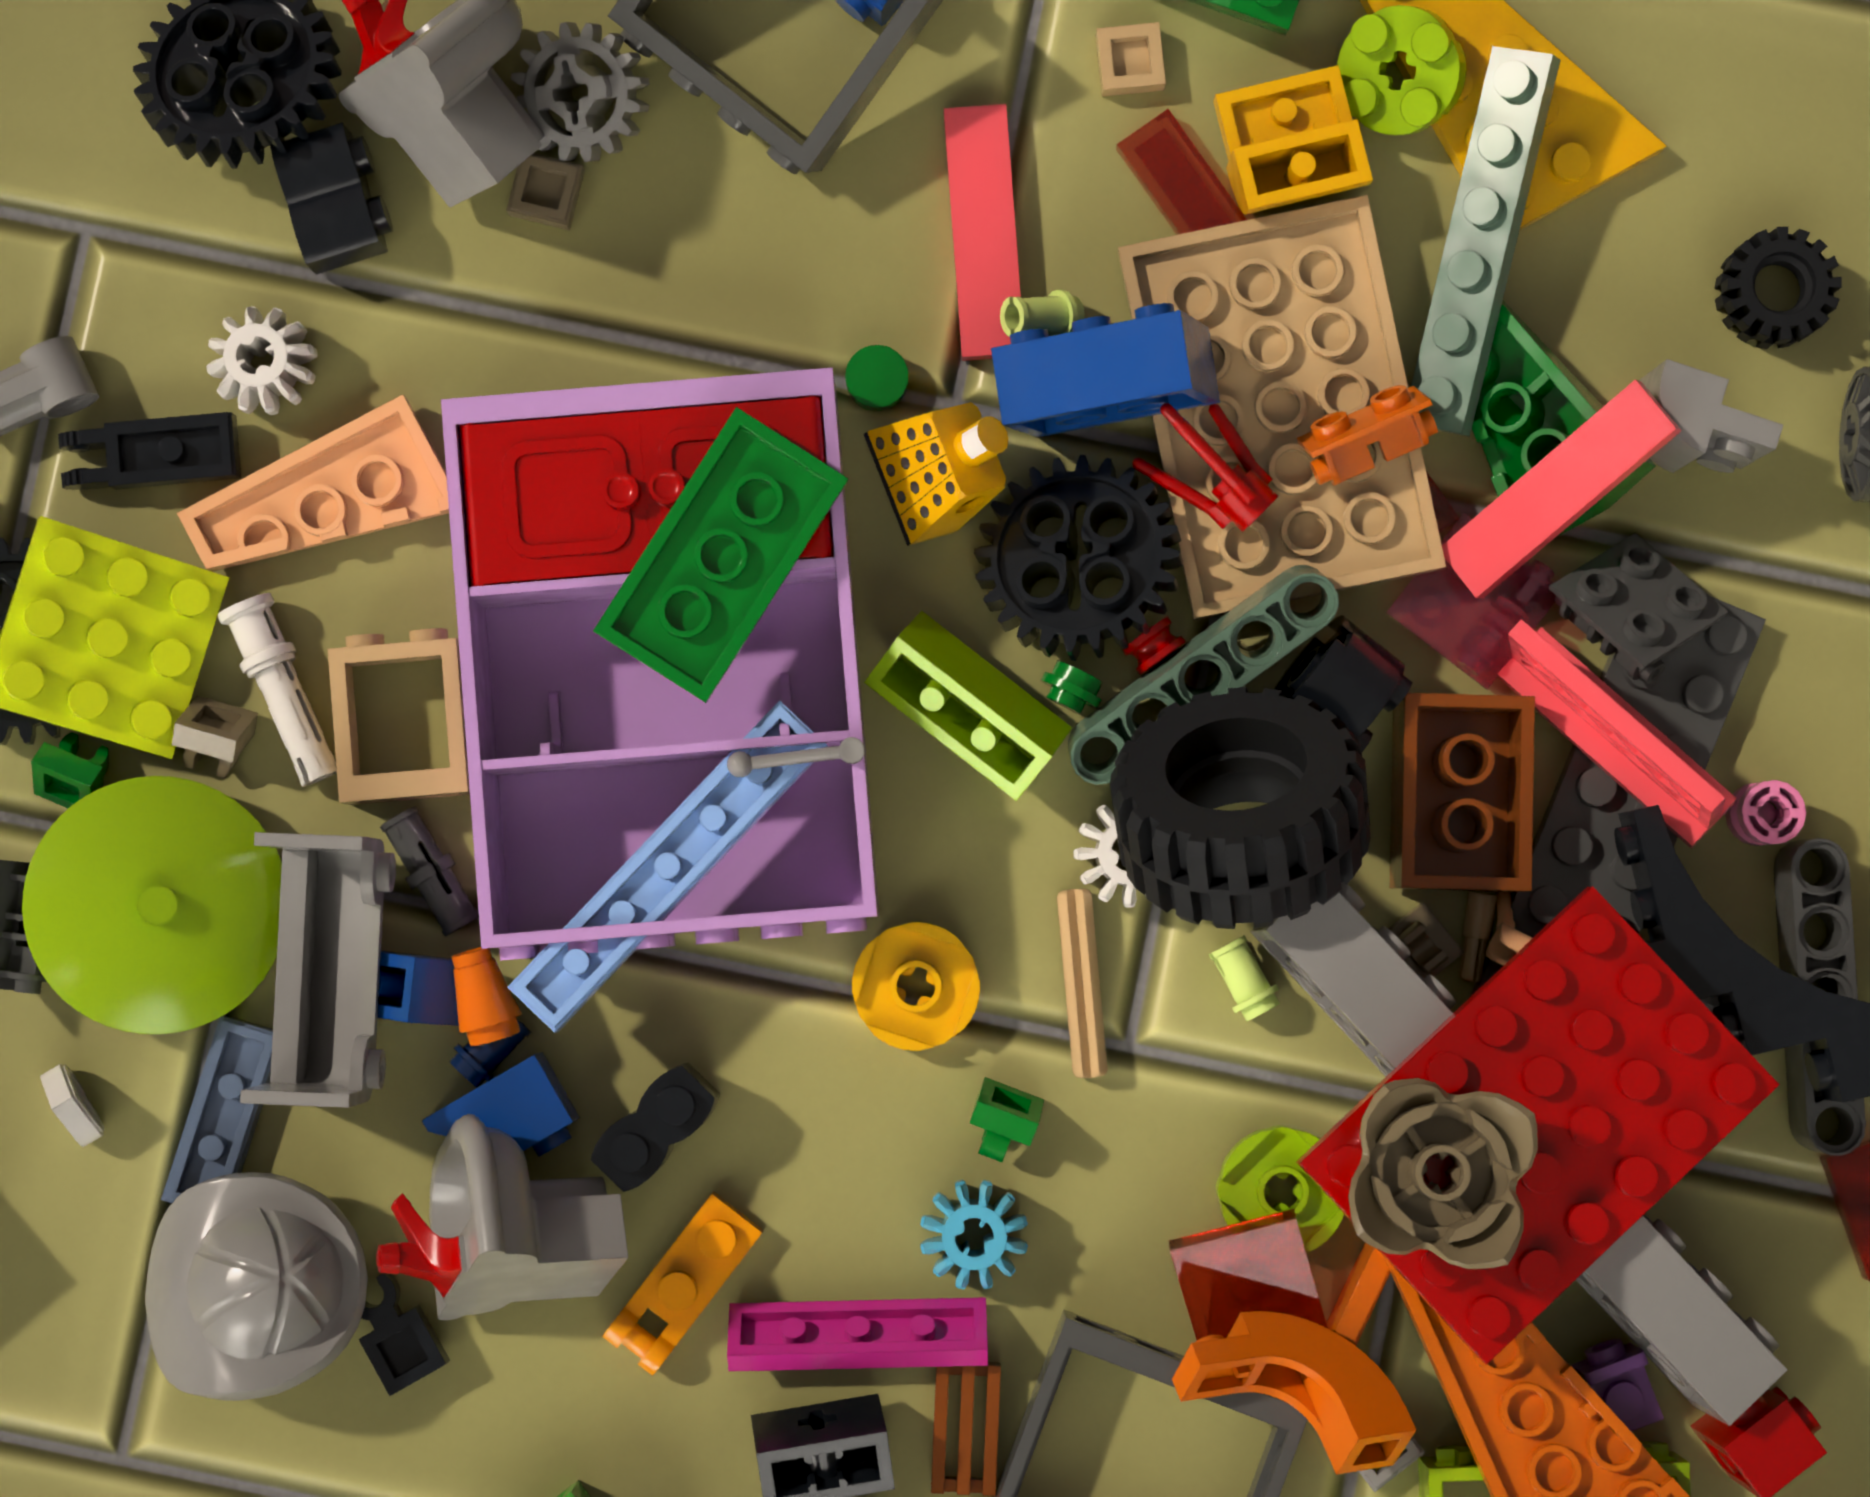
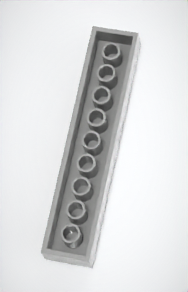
M1341 883L1342 889L1324 905L1318 901L1311 904V910L1308 914L1290 920L1288 915L1273 919L1272 926L1252 929L1250 931L1251 934L1385 1077L1453 1014L1450 1009L1457 1002L1450 992L1432 975L1428 974L1423 978L1409 967L1405 962L1411 955L1409 949L1386 926H1382L1378 930L1364 919L1359 912L1365 907V903L1348 884ZM1643 1215L1586 1269L1576 1281L1640 1349L1644 1350L1645 1355L1694 1407L1730 1426L1787 1371V1368L1772 1354L1779 1348V1344L1755 1319L1749 1317L1745 1320L1726 1305L1733 1298V1295L1714 1274L1706 1268L1700 1271L1697 1270L1692 1264L1681 1257L1680 1254L1687 1247L1668 1225L1660 1219L1652 1222L1647 1216Z

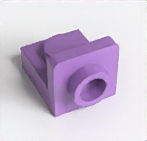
M1611 1339L1598 1343L1585 1350L1584 1353L1587 1359L1571 1365L1630 1431L1664 1419L1644 1368L1648 1364L1645 1352L1631 1342L1623 1345L1621 1339Z

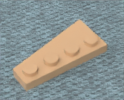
M402 394L178 512L177 515L205 568L214 572L448 514L446 471L408 399Z

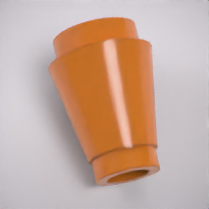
M477 947L451 956L455 968L453 972L459 1032L467 1033L470 1046L488 1044L519 1033L520 1027L517 1017L522 1015V1012L512 992L507 988L508 984L495 958L492 957L490 948L481 949V947Z

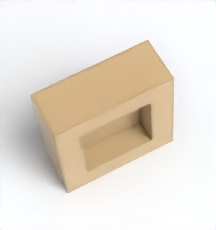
M1159 22L1097 28L1095 36L1102 97L1164 91L1166 80Z

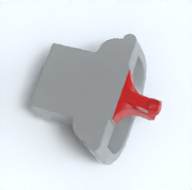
M342 0L353 18L363 45V52L358 75L354 77L355 80L338 94L340 102L349 112L356 113L375 133L384 138L392 137L396 139L449 208L498 184L542 146L540 140L545 135L492 67L520 39L523 21L521 9L516 0H457L415 32H410L404 26L403 15L407 0H385L383 5H381L379 0Z
M473 1114L464 1115L453 1123L436 1154L430 1183V1228L402 1193L394 1200L391 1209L408 1242L380 1244L376 1253L378 1272L387 1274L402 1273L430 1281L435 1286L439 1320H454L466 1315L491 1312L503 1308L511 1302L599 1296L628 1259L621 1194L607 1195L603 1177L529 1180L527 1161L518 1143L511 1135L497 1128L486 1127Z

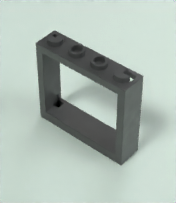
M618 0L608 17L623 28L620 34L624 37L623 41L629 47L648 58L655 53L672 67L668 76L677 85L697 97L704 92L721 106L717 114L725 123L746 136L752 130L771 145L766 153L772 160L787 171L797 174L800 169L805 173L823 170L943 0H905L805 141L647 17L644 13L653 0Z
M1063 1309L998 1482L996 1496L993 1497H1017L1072 1349L1079 1350L1172 1387H1175L1172 1378L1184 1355ZM1245 1392L1203 1398L1273 1425L1247 1497H1279L1307 1419L1288 1403L1261 1393Z

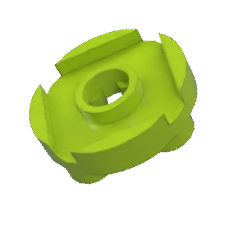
M1398 5L1385 7L1373 14L1364 15L1353 24L1350 34L1346 37L1341 47L1337 61L1351 116L1356 117L1365 127L1386 135H1411L1429 128L1428 126L1436 123L1443 114L1449 113L1457 104L1464 87L1466 59L1460 42L1455 40L1452 31L1445 25L1447 23L1441 17L1423 8ZM1404 52L1407 53L1406 64L1415 66L1416 74L1414 79L1403 80L1401 90L1392 86L1393 80L1392 77L1386 75V68L1388 63L1395 62L1398 53Z
M1272 1126L1248 1134L1236 1143L1225 1157L1216 1183V1193L1219 1199L1221 1214L1236 1237L1253 1250L1279 1256L1305 1254L1323 1245L1339 1227L1344 1213L1296 1162L1320 1140L1316 1136L1287 1126ZM1290 1174L1293 1175L1298 1182L1292 1189L1293 1194L1298 1198L1296 1202L1290 1207L1282 1202H1278L1271 1207L1265 1199L1271 1192L1266 1184L1268 1180L1274 1175L1282 1180Z

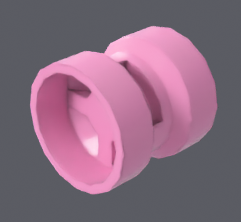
M1778 780L1746 784L1733 793L1737 801L1725 813L1727 826L1733 836L1743 843L1754 846L1786 843L1797 836L1804 826L1806 818L1805 802L1798 790L1790 784Z

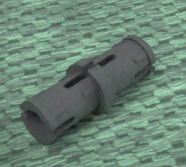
M414 806L382 824L380 829L382 832H385L410 875L405 878L411 890L419 889L441 926L442 933L446 937L477 919L479 911H476L453 873L451 867L456 863L450 853L442 854L418 814L417 807Z

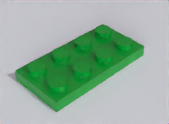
M736 407L593 632L707 703L842 492L849 478Z

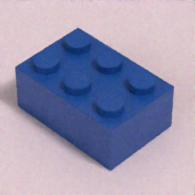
M1161 303L1136 309V319L1111 324L1109 316H1096L1072 322L1073 332L1049 336L1048 329H1030L1010 335L1011 344L991 348L1002 425L1038 438L1161 414L1160 407L1164 403L1171 404L1176 411L1220 403L1209 327L1189 316L1186 312L1181 310L1174 311L1173 304Z

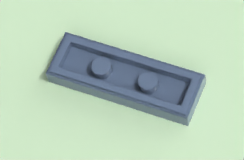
M223 1015L219 1018L161 1200L173 1203L181 1193L201 1182L223 1175L242 1172L263 1104L240 1103L241 1090L270 1083L273 1029L228 1015Z

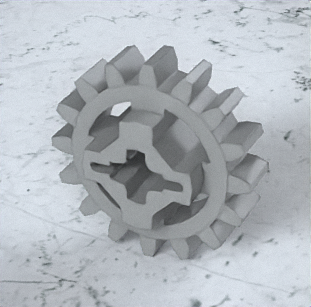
M573 22L560 23L559 37L552 31L539 32L537 37L542 48L541 51L522 49L520 56L529 65L527 72L512 73L511 75L512 81L524 86V95L517 96L516 99L523 108H527L529 116L545 135L540 140L542 146L539 150H552L559 144V160L574 161L580 150L584 162L599 161L601 147L609 154L622 151L623 147L618 135L637 136L640 129L631 120V116L634 112H648L649 110L647 103L636 99V90L650 84L647 77L633 76L631 69L640 61L639 53L629 52L620 54L619 50L622 47L624 37L619 33H610L601 41L602 28L600 24L585 23L581 34L577 24ZM588 51L595 53L603 59L613 74L608 75L598 68L595 63L594 54H589ZM554 63L555 70L545 84L547 73ZM581 84H586L588 96L580 98L579 101H574L572 89L578 88ZM617 99L614 111L606 123L605 114L613 101ZM548 110L554 111L564 119L566 130L554 121Z

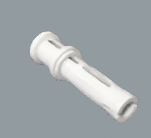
M263 593L233 604L219 612L217 616L222 625H229L243 657V661L239 664L243 674H247L248 678H255L269 707V712L284 746L287 748L300 779V784L302 787H305L336 774V761L327 745L323 731L292 664L296 659L295 653L297 651L292 642H285L270 608L275 602L271 593Z

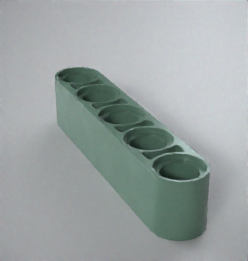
M1295 565L1272 579L1081 720L1072 729L1068 739L1069 756L1076 774L1084 781L1095 785L1110 783L1111 773L1116 767L1115 760L1127 740L1132 741L1131 736L1140 726L1132 719L1134 708L1140 701L1155 698L1164 702L1166 707L1175 702L1182 706L1190 703L1193 695L1210 691L1212 696L1228 694V688L1243 687L1327 626L1335 617L1339 602L1338 593L1334 585L1317 568L1308 565ZM1304 582L1319 584L1321 599L1313 610L1306 613H1298L1291 610L1290 596L1298 585ZM1251 621H1261L1268 624L1270 635L1263 647L1255 651H1246L1237 646L1239 630L1245 624ZM1198 660H1209L1218 665V674L1215 681L1210 686L1202 689L1189 687L1184 679L1187 668ZM1102 736L1115 743L1113 755L1108 761L1101 764L1086 762L1080 755L1082 746L1093 737Z

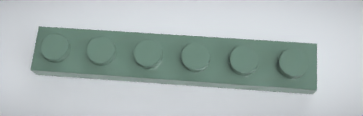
M1492 46L1411 386H1415L1431 399L1432 406L1420 410L1419 413L1428 409L1436 422L1438 431L1468 437L1471 434L1561 61L1553 54Z

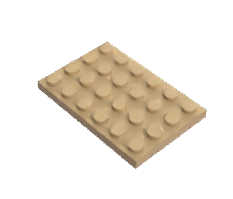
M1368 195L1118 247V256L1132 320L1136 319L1135 310L1153 304L1171 303L1174 305V311L1181 310L1186 312L1189 316L1209 327L1220 403L1216 404L1221 407L1228 420L1231 421L1256 462L1273 478L1268 486L1279 496L1242 532L1232 521L1222 529L1208 514L1167 490L1173 522L1178 527L1181 536L1178 547L1183 559V571L1194 620L1228 613L1283 571L1295 565H1308L1317 568L1331 581L1336 591L1439 571L1446 568L1421 447L1387 462L1383 458L1378 442H1374L1367 447L1375 468L1333 486L1330 481L1322 485L1317 483L1309 462L1319 458V456L1312 458L1297 441V437L1312 431L1310 428L1312 423L1323 416L1341 411L1349 415L1371 405L1370 398L1386 388L1397 385H1404L1408 388ZM1210 405L1177 411L1232 469L1238 464L1243 468L1209 414L1208 408ZM1162 414L1153 415L1152 421L1163 471L1218 503L1220 500L1211 491L1222 479ZM1304 582L1292 591L1290 601L1321 595V588L1319 584Z

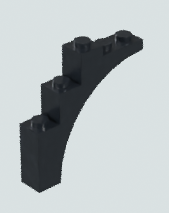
M1659 805L1618 813L1621 827L1614 830L1615 844L1623 865H1631L1637 890L1630 893L1631 907L1638 927L1641 930L1646 928L1648 930L1650 939L1645 940V942L1699 999L1712 996L1718 997L1720 1006L1713 1008V1014L1752 1056L1809 1042L1811 1052L1805 1054L1807 1075L1812 1087L1816 1091L1822 1092L1824 1100L1844 1103L1869 1097L1870 1003L1826 992L1779 969L1739 939L1702 898L1678 858Z

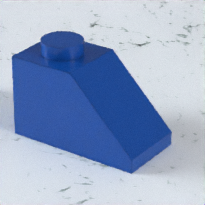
M381 951L378 1018L406 1023L459 1026L453 972L455 968L452 959Z
M540 1052L424 1118L422 1122L428 1132L446 1136L455 1121L464 1115L473 1114L486 1127L497 1128L511 1135L523 1151L533 1147L537 1156L540 1157L572 1138L566 1126L580 1119V1116L544 1053Z

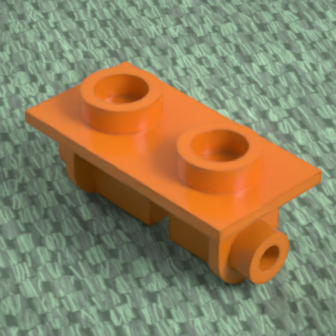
M1397 385L1376 393L1369 400L1371 405L1349 415L1343 411L1335 412L1313 422L1310 426L1312 431L1297 437V441L1312 458L1319 456V458L1309 462L1317 483L1322 485L1330 481L1335 486L1375 468L1367 447L1374 442H1378L1383 458L1387 462L1429 444L1428 437L1438 433V428L1428 409L1420 413L1419 411L1432 406L1431 399L1415 386L1406 388L1404 385Z

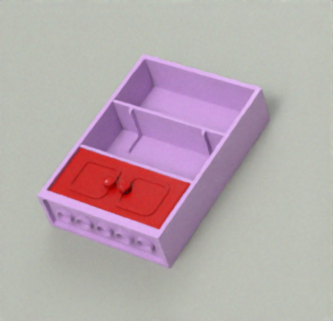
M833 367L441 399L481 949L499 948L500 961L535 958L547 944L569 942L567 944L568 951L571 949H581L586 953H598V939L647 935L636 949L675 946L674 933L695 932L696 944L739 941L738 928L760 926L761 939L803 936L802 923L826 921L827 934L867 930L866 918L879 917L845 488H843L707 703L593 632L736 407L843 475L837 390ZM779 700L814 732L791 735L789 725L780 723V736L743 739ZM849 737L857 738L864 744L865 755L856 764H848L842 759L814 762L664 921L563 929L732 750L807 745L824 742L828 747L840 746L841 742Z

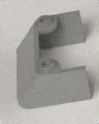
M255 832L254 846L283 849L270 1083L242 1089L240 1103L349 1108L368 1102L372 1089H382L386 1071L385 1051L376 1049L383 901L384 892H392L396 875L394 853H385L383 841L376 838Z

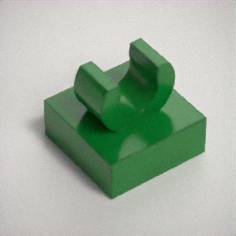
M73 732L62 738L59 747L44 742L31 761L34 794L68 809L86 795L104 787L103 776L109 768L108 748L101 745L95 756L86 760L76 756L79 749L78 735Z
M985 1077L976 1098L969 1123L985 1129L978 1154L1003 1162L1011 1139L1030 1146L1040 1122L1044 1099Z

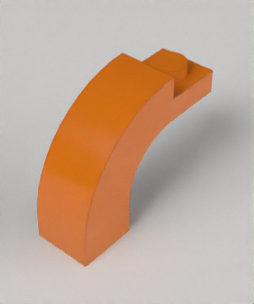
M1266 1311L1240 1312L1227 1338L1221 1335H1209L1191 1343L1172 1378L1181 1402L1252 1392L1269 1395L1288 1403L1312 1424L1323 1443L1336 1475L1394 1465L1416 1432V1427L1398 1391L1372 1359L1336 1332L1307 1319L1289 1314Z

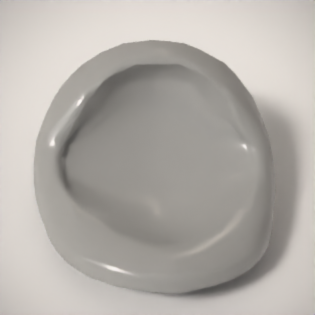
M245 1172L223 1175L208 1179L181 1193L168 1207L157 1229L151 1249L145 1291V1307L152 1349L157 1363L169 1383L189 1394L218 1400L239 1401L279 1394L309 1380L330 1365L347 1347L358 1328L365 1308L368 1276L364 1250L355 1229L342 1211L325 1195L303 1183L274 1173Z

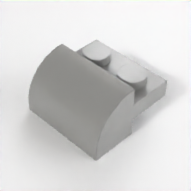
M1666 359L1639 380L1682 430L1650 457L1654 463L1663 469L1674 473L1697 459L1696 462L1706 468L1719 472L1733 473L1735 467L1742 469L1776 450L1783 424L1722 405L1729 379Z

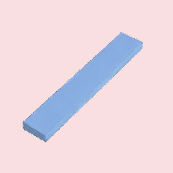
M779 700L743 739L780 736V723L789 725L791 735L814 732ZM824 742L807 745L732 750L563 929L664 921L814 763L753 769L747 776L741 778L733 776L728 771V758L738 751L745 752L750 756L824 748L828 747V745ZM647 935L598 939V953H586L581 949H571L568 951L567 944L569 942L549 943L507 988L554 1033H558L636 951V947Z

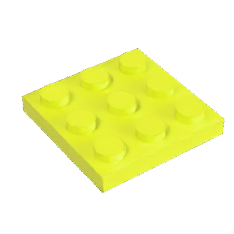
M40 516L37 520L0 634V709L165 759H172L176 746L171 745L174 723L190 704L230 577Z

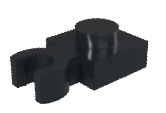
M382 1273L376 1278L384 1292L383 1301L379 1305H372L366 1301L361 1319L369 1320L374 1330L361 1337L359 1342L387 1393L391 1396L446 1365L450 1359L420 1304L403 1313L398 1305L400 1286L393 1274Z

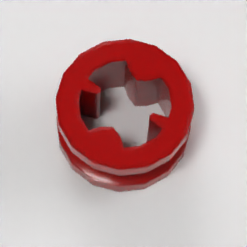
M1168 616L1150 627V632L1147 635L1142 633L1128 644V648L1122 649L1125 656L1132 655L1137 659L1138 666L1136 671L1139 675L1154 667L1186 643L1182 635L1174 636L1170 632L1172 621Z

